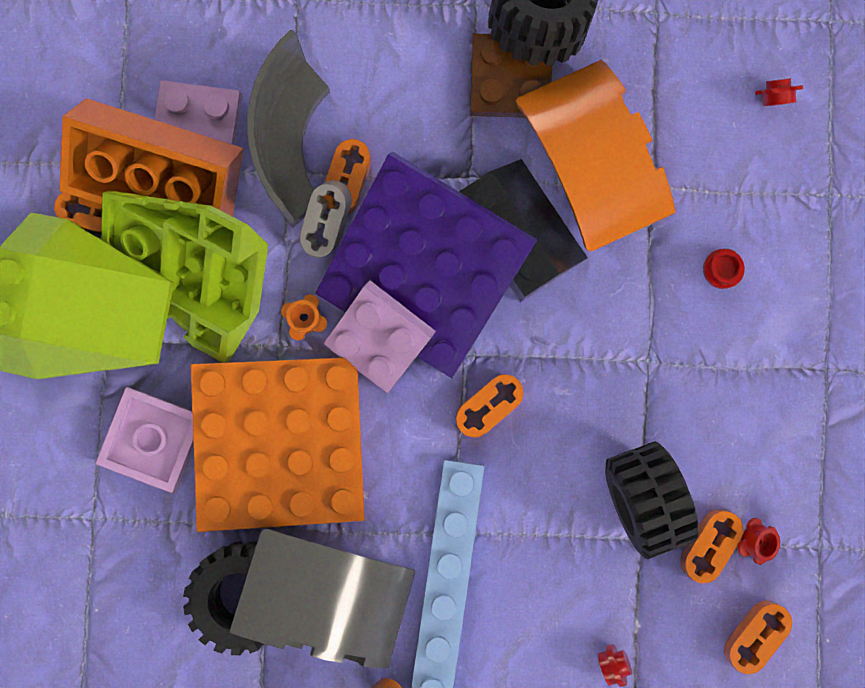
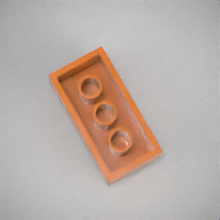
M86 98L62 116L59 191L102 204L103 193L108 190L209 205L233 217L244 148Z

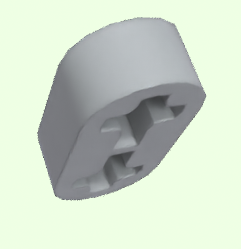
M330 180L324 182L314 189L310 197L300 233V242L305 252L313 257L327 256L340 243L352 201L350 190L340 181ZM332 191L335 193L334 200L339 202L340 205L333 207L328 215L326 214L328 200L324 199L323 196ZM325 224L323 237L329 240V242L327 241L320 246L317 244L318 238L312 235V233L321 229L322 225Z

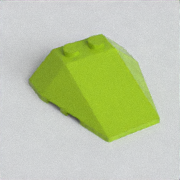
M110 190L104 192L102 197L101 239L110 243L112 247L123 254L133 257L173 281L174 286L167 319L171 317L187 332L183 338L193 347L221 363H228L259 312L269 244L248 224L213 206Z
M31 212L0 246V370L33 379H47L159 364L174 282L133 257L123 254L105 240L81 228L82 226L72 220Z

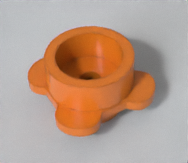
M308 294L304 296L303 300H298L294 303L288 302L282 306L281 315L286 318L290 326L289 335L294 340H303L306 334L314 331L323 332L326 329L327 319L320 314L318 309L319 299L316 296ZM302 314L308 315V319L306 321L301 320L300 317Z

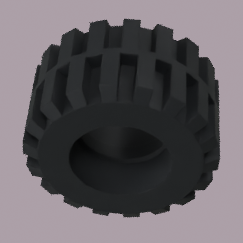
M492 0L488 14V28L492 29L490 35L493 41L500 42L499 48L503 52H511L513 54L512 58L518 61L525 59L531 65H538V62H544L546 66L554 65L556 60L563 63L568 61L571 55L575 56L584 44L598 0Z
M654 441L606 460L605 475L613 504L628 538L645 559L656 557L697 541L698 518L690 491L676 462L660 443Z
M238 541L216 550L199 563L200 565L192 571L188 578L191 580V583L184 589L183 597L189 598V602L183 606L184 615L191 614L193 618L188 624L190 630L194 632L199 629L203 635L198 640L205 646L209 641H212L216 644L213 651L222 654L226 649H231V655H241L244 650L248 649L251 654L259 651L261 646L264 645L263 643L229 633L234 615L224 607L220 597L221 583L226 576L230 574L247 576L257 542L250 541L247 544H242V541Z

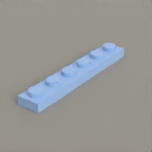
M444 460L411 688L454 687L484 465Z

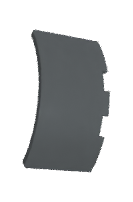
M290 30L271 50L254 82L247 115V134L253 165L260 182L283 216L294 227L305 217L310 197L314 191L305 168L302 153L303 136L306 133L308 123L315 109L330 93V89L306 62L298 36L293 30Z
M264 529L260 533L229 633L284 649L285 645L302 649L303 645L312 647L310 652L312 657L343 663L345 658L357 662L363 667L389 668L414 580L415 570Z

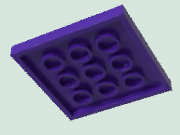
M391 152L387 155L315 294L346 312L362 288L369 281L373 282L436 331L417 357L448 377L453 378L534 247L537 239L395 152Z

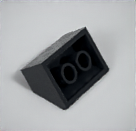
M522 159L488 172L459 191L537 239V242L510 284L511 289L520 302L588 258Z

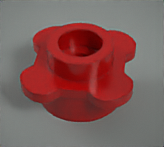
M791 78L766 81V89L755 91V95L762 94L763 106L796 103V90L803 89V85L791 86Z
M752 518L748 521L747 529L743 532L741 541L738 543V553L744 557L750 556L753 558L754 563L762 565L777 555L781 543L780 536L774 527H766L762 525L760 519Z

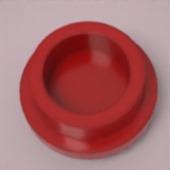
M731 249L715 250L707 256L703 264L705 279L710 285L718 289L734 287L742 280L745 272L742 258Z
M614 644L607 645L606 651L598 653V660L604 679L608 686L618 684L619 687L627 686V676L632 675L628 656L624 650L618 651Z

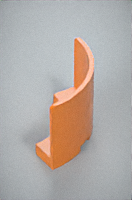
M602 59L516 99L517 107L533 128L556 171L576 219L584 247L590 252L676 213L665 170L663 167L656 168L646 147L647 143L653 141L640 113L630 114L622 94H625L626 89Z

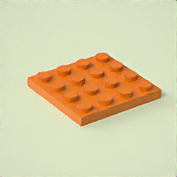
M345 358L191 364L197 532L365 521L358 370Z

